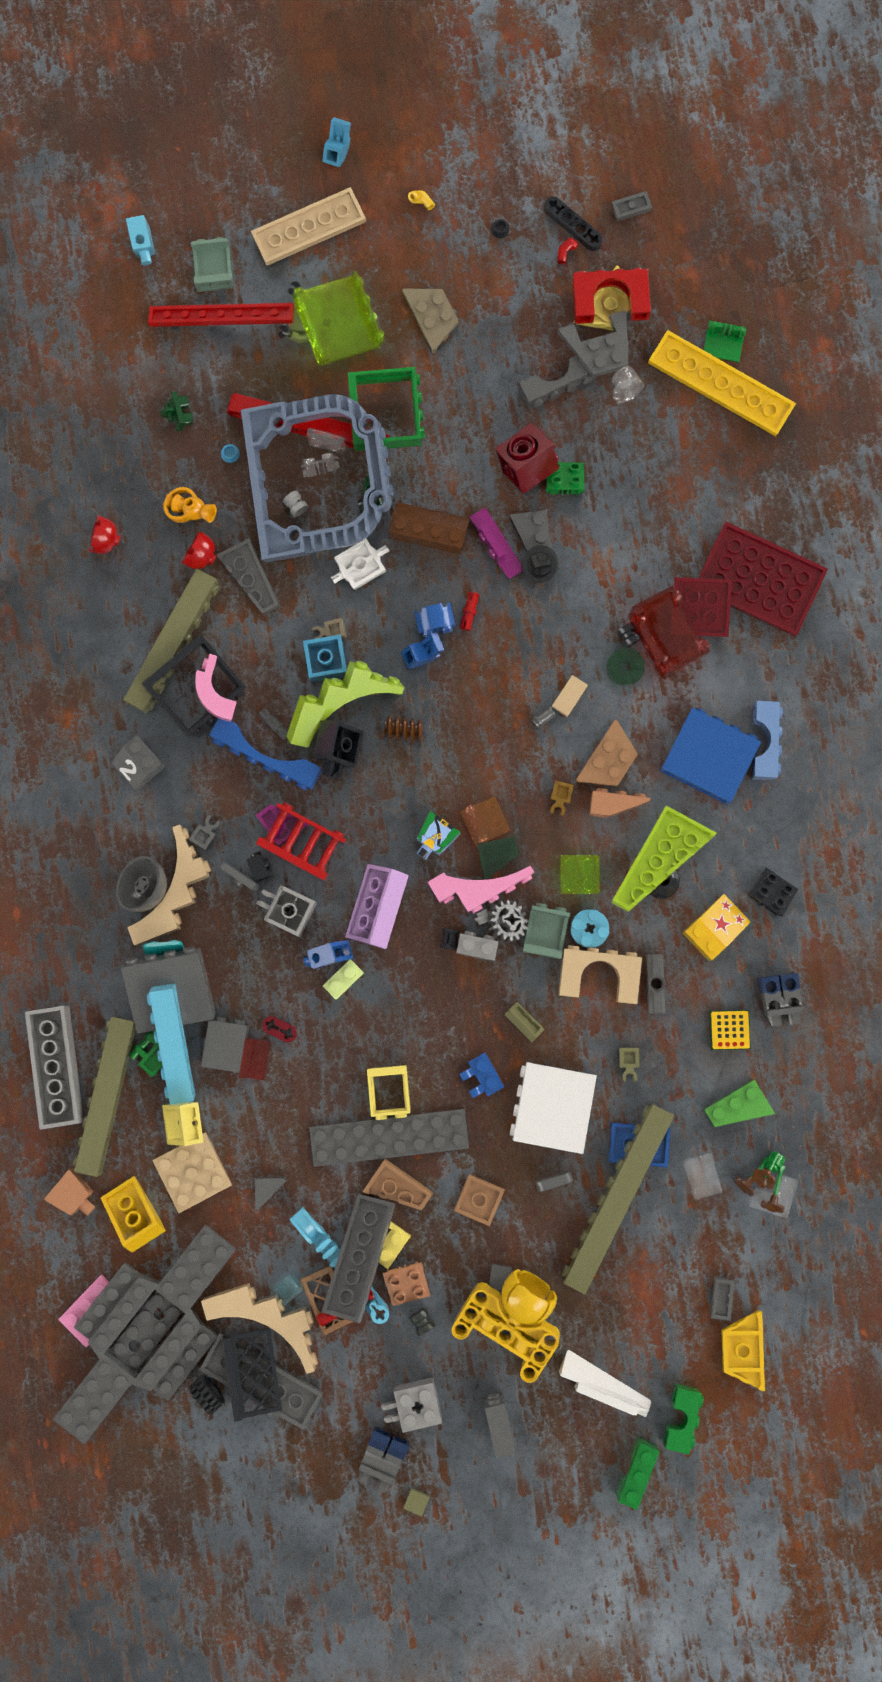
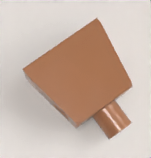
M74 1168L69 1169L44 1200L71 1216L79 1209L88 1216L95 1208L87 1200L92 1195L93 1190L79 1173L74 1172Z

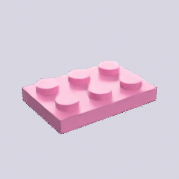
M102 1274L58 1319L85 1347L89 1345V1339L77 1331L74 1326L109 1283Z

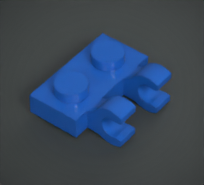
M486 1053L469 1061L470 1068L459 1074L463 1081L473 1075L477 1077L480 1085L469 1091L472 1098L483 1092L489 1096L504 1087Z

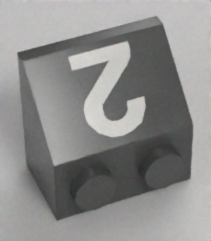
M138 735L121 748L112 762L136 791L141 789L166 767Z

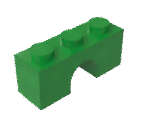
M675 1383L671 1404L675 1409L684 1411L685 1418L678 1425L667 1423L663 1440L665 1449L689 1455L690 1449L694 1448V1429H697L699 1426L698 1410L702 1408L704 1397L701 1396L702 1393L699 1389Z
M639 1437L637 1438L631 1453L629 1471L626 1476L623 1475L616 1493L619 1503L638 1510L659 1454L657 1445Z

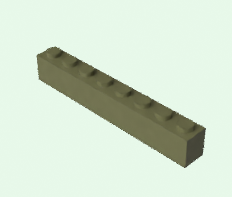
M199 569L195 570L123 700L127 704L146 714L154 708L156 701L142 686V683L178 654L185 645L190 643L192 639L191 634L195 628L199 627L203 612L208 611L212 596H216L219 591V582L216 578ZM174 668L152 686L158 694L163 692L165 688L164 682L167 677H171Z
M111 1017V1020H108L106 1024V1031L108 1033L106 1039L102 1041V1058L98 1059L96 1066L98 1074L92 1082V1089L94 1091L87 1103L89 1112L88 1116L84 1117L82 1127L85 1129L78 1141V1147H80L79 1154H76L73 1161V1166H75L74 1172L95 1177L102 1175L136 1032L133 1020L120 1017Z

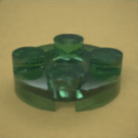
M622 647L614 651L608 659L607 671L609 678L620 686L633 685L644 674L645 660L638 651ZM629 663V667L631 668V670L623 671V666L621 664Z

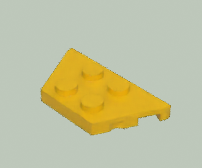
M757 1310L721 1330L722 1361L724 1373L736 1377L761 1391H765L762 1311Z

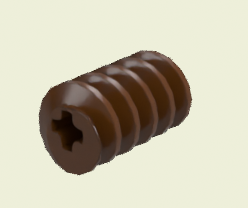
M389 714L385 721L383 738L388 733L389 739H392L395 734L397 740H400L403 735L404 741H407L410 736L412 742H415L418 737L419 743H421L424 725H422L421 719L415 724L414 718H411L410 722L407 723V719L404 717L402 722H400L399 716H396L393 721Z

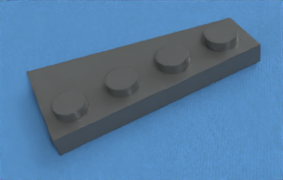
M249 538L216 555L262 614L265 615L281 607L253 543Z

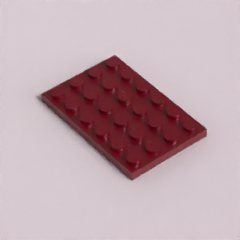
M725 521L698 578L732 579V608L796 637L828 568Z

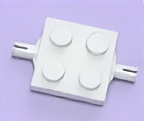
M364 539L334 557L340 572L331 577L332 581L336 584L344 578L349 582L353 590L358 589L386 572L381 563L380 556L389 552V549L384 545L375 550L368 540Z

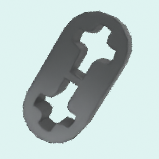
M566 1171L540 1179L535 1184L538 1192L568 1184L574 1180L571 1171Z

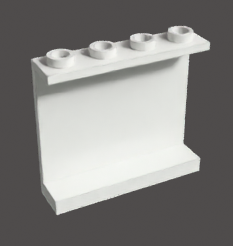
M526 1062L525 1066L522 1065L520 1077H523L522 1085H518L517 1096L520 1097L519 1105L515 1104L513 1116H516V1122L511 1124L510 1136H513V1141L583 1154L597 1075Z

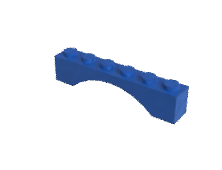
M218 718L209 735L213 739L212 742L220 747H223V745L229 747L231 753L237 756L240 754L246 756V760L254 765L257 762L264 765V770L273 773V771L279 773L281 779L290 782V780L296 782V786L304 791L307 788L313 790L322 773L321 767L305 759L282 761L261 754L245 740L239 726L232 721L228 722Z

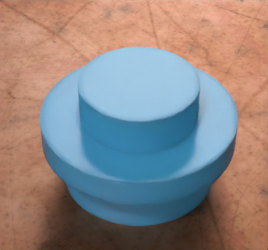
M228 444L222 448L221 457L225 462L234 463L239 459L240 452L235 445Z

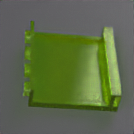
M354 271L352 276L309 289L295 288L292 294L319 366L380 348L384 341L383 332L377 325V316L374 311L372 312L370 298L368 294H365L363 280L358 276L357 271Z

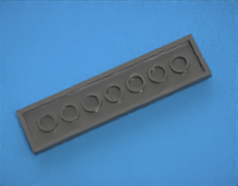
M465 1109L407 1115L404 1118L388 1117L383 1120L371 1119L309 1127L314 1167L469 1149Z

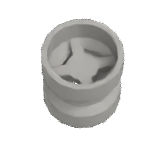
M298 491L289 493L283 499V503L286 507L290 508V513L293 517L300 516L309 507L305 501H302Z

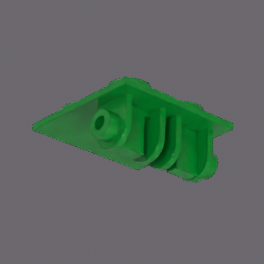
M709 320L704 351L718 359L739 362L746 327Z
M558 462L559 469L547 477L546 493H550V495L559 494V490H561V495H563L564 490H566L567 495H569V490L570 494L580 495V493H584V463Z

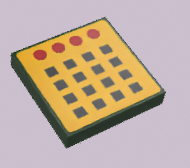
M749 1010L709 1011L711 1050L751 1049Z

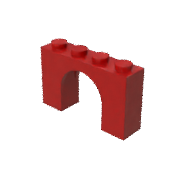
M634 268L632 270L616 269L614 271L597 270L595 272L579 271L573 273L572 291L575 324L593 323L595 317L594 295L605 287H615L626 294L629 301L630 321L649 320L651 306L648 269Z

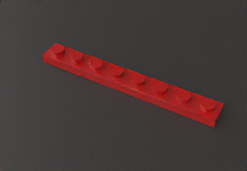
M293 303L150 306L148 324L150 327L293 324L295 306Z

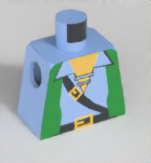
M430 811L417 837V841L423 844L417 854L425 860L432 851L439 856L459 837L461 832Z

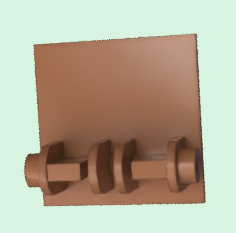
M416 1261L408 1266L405 1264L403 1268L398 1266V1269H387V1272L383 1273L392 1306L431 1296L422 1262L418 1263Z

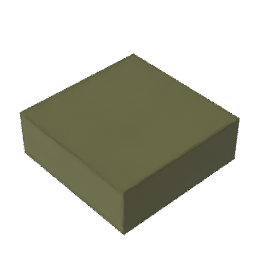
M411 1487L403 1509L422 1517L430 1495Z

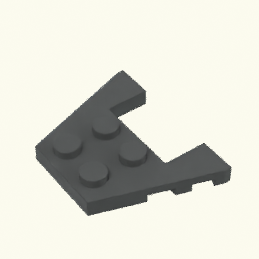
M626 310L610 314L609 321L614 331L611 334L581 342L574 324L558 329L557 333L560 338L563 337L567 342L568 348L575 352L579 357L578 360L592 378L628 367Z

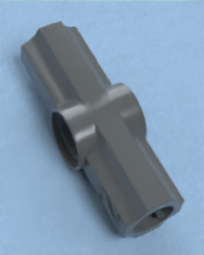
M663 954L646 955L648 1013H666V982L664 979ZM654 978L660 981V987L657 990L651 986V981Z

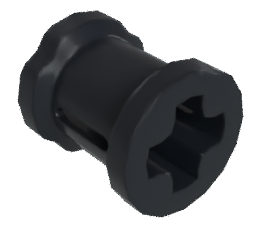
M442 928L444 934L440 948L457 950L455 944L459 931Z

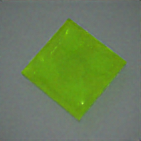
M599 855L560 856L561 894H600Z

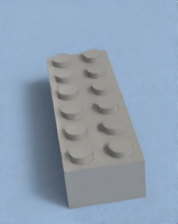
M58 1006L25 1012L39 1129L82 1123L84 1114L70 1006Z

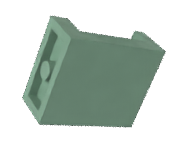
M217 237L211 240L198 239L192 241L191 247L193 249L195 269L194 284L197 292L233 289L231 253L228 239Z
M536 903V906H531L522 952L561 959L570 913H567L565 908L555 907V910L548 909L546 904Z

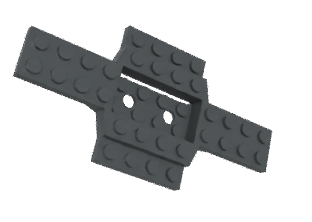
M205 1224L161 1280L143 1275L124 1262L74 1326L77 1331L89 1339L88 1343L99 1360L58 1411L53 1420L85 1444L131 1384L149 1391L153 1389L168 1401L218 1337L214 1330L203 1323L193 1308V1304L232 1256L236 1247ZM155 1290V1293H154V1294L152 1295V1297L148 1300V1302L144 1305V1307H143V1308L141 1309V1311L137 1314V1316H136V1317L134 1318V1320L130 1323V1325L126 1328V1330H125V1331L123 1332V1334L119 1337V1339L116 1341V1343H115L112 1347H110L111 1344H112V1343L115 1341V1339L118 1337V1335L122 1332V1330H123V1329L126 1327V1325L129 1323V1321H130V1320L133 1318V1316L136 1314V1312H137V1311L140 1309V1307L144 1304V1302L147 1300V1298H148V1297L151 1295V1293ZM157 1308L164 1309L165 1317L157 1319L154 1316V1311ZM184 1312L185 1314L182 1316L179 1322L175 1325L172 1331L168 1334L165 1340L161 1343L158 1349L154 1352V1354L151 1356V1358L147 1361V1363L139 1372V1367L141 1366V1364L148 1357V1355L155 1348V1346L162 1339V1337L169 1330V1328L176 1321V1319L180 1316V1314ZM132 1340L139 1341L140 1349L137 1351L131 1350L129 1343Z

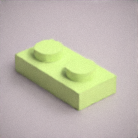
M349 960L323 987L337 1000L364 972L352 960Z

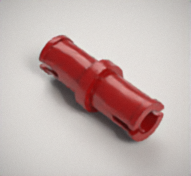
M468 592L465 607L462 608L463 616L459 629L471 631L473 618L477 614L476 606L480 594Z

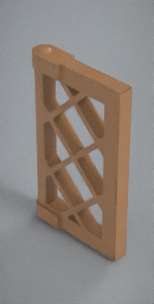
M327 1266L300 1279L316 1319L317 1315L323 1312L318 1310L314 1297L322 1300L326 1299L317 1295L316 1292L320 1283L328 1287L330 1286V1284L321 1281L323 1275L329 1273L332 1280L334 1269L331 1266ZM312 1280L318 1282L314 1293L310 1291L307 1284ZM337 1318L328 1327H322L320 1324L319 1326L322 1334L327 1335L353 1321Z

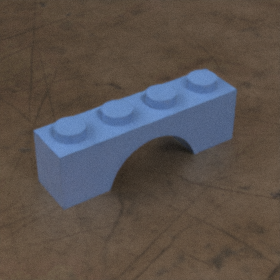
M756 701L753 704V724L759 726L765 732L767 748L762 755L752 760L751 779L775 780L781 774V764H778V759L782 753V746L779 745V738L782 736V726H779V719H782L783 709L780 708V702Z

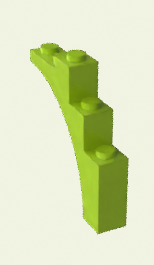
M350 661L343 681L338 678H325L318 698L313 695H300L286 737L290 744L308 748L314 734L320 727L321 721H325L335 710L356 698L375 693L402 694L404 686L396 677L389 676V678H386L379 673L372 672L367 664L362 661H357L356 663Z

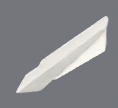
M566 1351L559 1373L560 1376L576 1382L574 1387L577 1392L629 1414L647 1416L651 1400L572 1351Z

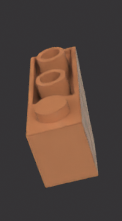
M597 788L596 791L591 793L589 816L609 818L649 803L650 798L641 793H635L634 796L627 795V792L624 791L608 793L607 789Z

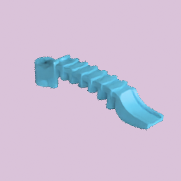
M302 1207L289 1220L307 1242L315 1245L317 1253L321 1252L323 1259H327L329 1265L335 1268L341 1249L331 1239L330 1235L325 1232V1229ZM372 1285L371 1291L373 1292L374 1299L367 1301L365 1310L375 1323L383 1324L389 1318V1308ZM376 1309L379 1311L383 1310V1315H376Z

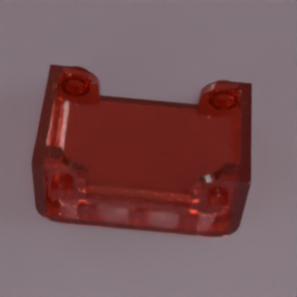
M673 585L632 606L628 615L630 622H633L636 626L635 631L642 637L641 642L664 680L710 653L708 641L701 637L697 638L680 608L682 596L678 590L674 589Z

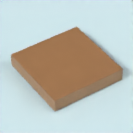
M468 1174L454 1211L490 1226L505 1189L472 1174Z

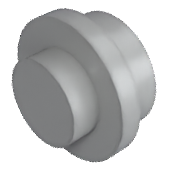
M483 909L476 913L477 917L474 920L479 925L486 923L491 919L488 913L492 911Z

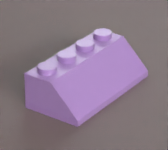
M367 864L345 937L386 949L409 875L394 869Z

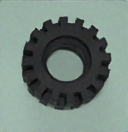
M201 1375L189 1386V1390L196 1403L206 1413L211 1415L225 1403V1398L220 1389L215 1386L216 1384L211 1382L210 1378Z

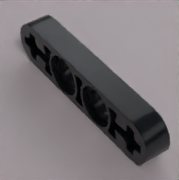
M552 196L546 200L545 213L590 251L600 249L603 238L596 229L559 198ZM550 205H556V208L553 207L552 209H550ZM567 214L572 219L569 222H565L561 217ZM577 226H583L585 228V232L578 233L576 232L575 228ZM591 239H592V240L597 239V243L594 242V243L592 244V243H591Z

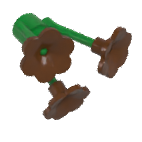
M773 1151L769 1157H765L763 1163L753 1171L751 1176H748L745 1180L735 1177L734 1182L744 1193L751 1197L754 1195V1190L750 1187L753 1182H756L763 1189H773L775 1183L770 1201L762 1200L760 1206L771 1212H784L785 1207L778 1204L779 1197L777 1195L782 1174L785 1170L783 1165L785 1157ZM778 1171L777 1179H775L771 1174Z

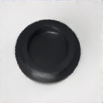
M503 219L496 220L491 226L492 234L496 238L506 237L509 233V224Z

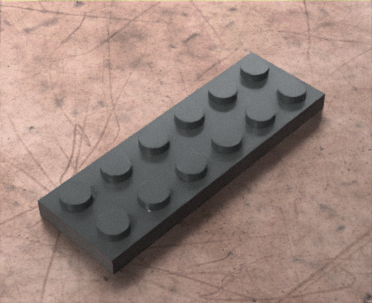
M360 1194L357 1195L324 1302L323 1313L361 1323L395 1209L394 1203Z
M219 1333L199 1370L229 1387L222 1339L224 1334ZM235 1341L236 1348L243 1352L246 1347ZM250 1349L246 1352V1355L253 1360L258 1356L257 1353ZM262 1356L257 1361L265 1369L271 1362ZM243 1357L238 1365L246 1373L252 1362ZM254 1365L248 1375L258 1380L264 1371ZM276 1365L282 1410L273 1413L304 1430L323 1395V1391ZM267 1373L260 1381L268 1389L274 1382L273 1377ZM247 1377L241 1384L242 1389L248 1393L255 1385ZM257 1386L251 1395L261 1401L267 1391ZM269 1394L263 1404L267 1407L277 1406L276 1398Z

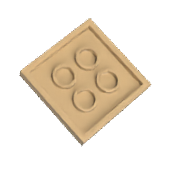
M206 1132L202 1134V1143L179 1146L152 1160L178 1213L232 1185Z

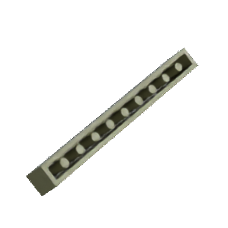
M652 1103L649 1106L646 1105L641 1114L643 1119L640 1124L637 1123L634 1127L633 1134L635 1135L632 1141H628L625 1145L624 1152L626 1153L623 1159L620 1158L615 1166L617 1171L614 1177L610 1176L606 1184L608 1189L605 1195L601 1194L597 1202L599 1207L596 1213L592 1212L588 1220L590 1225L587 1230L584 1229L579 1238L581 1243L578 1248L575 1247L572 1251L570 1265H566L562 1271L563 1283L583 1294H586L675 1116Z

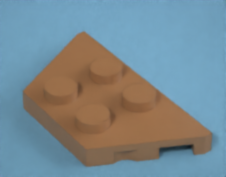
M614 720L577 777V783L583 782L617 787L637 757L636 750L617 720Z

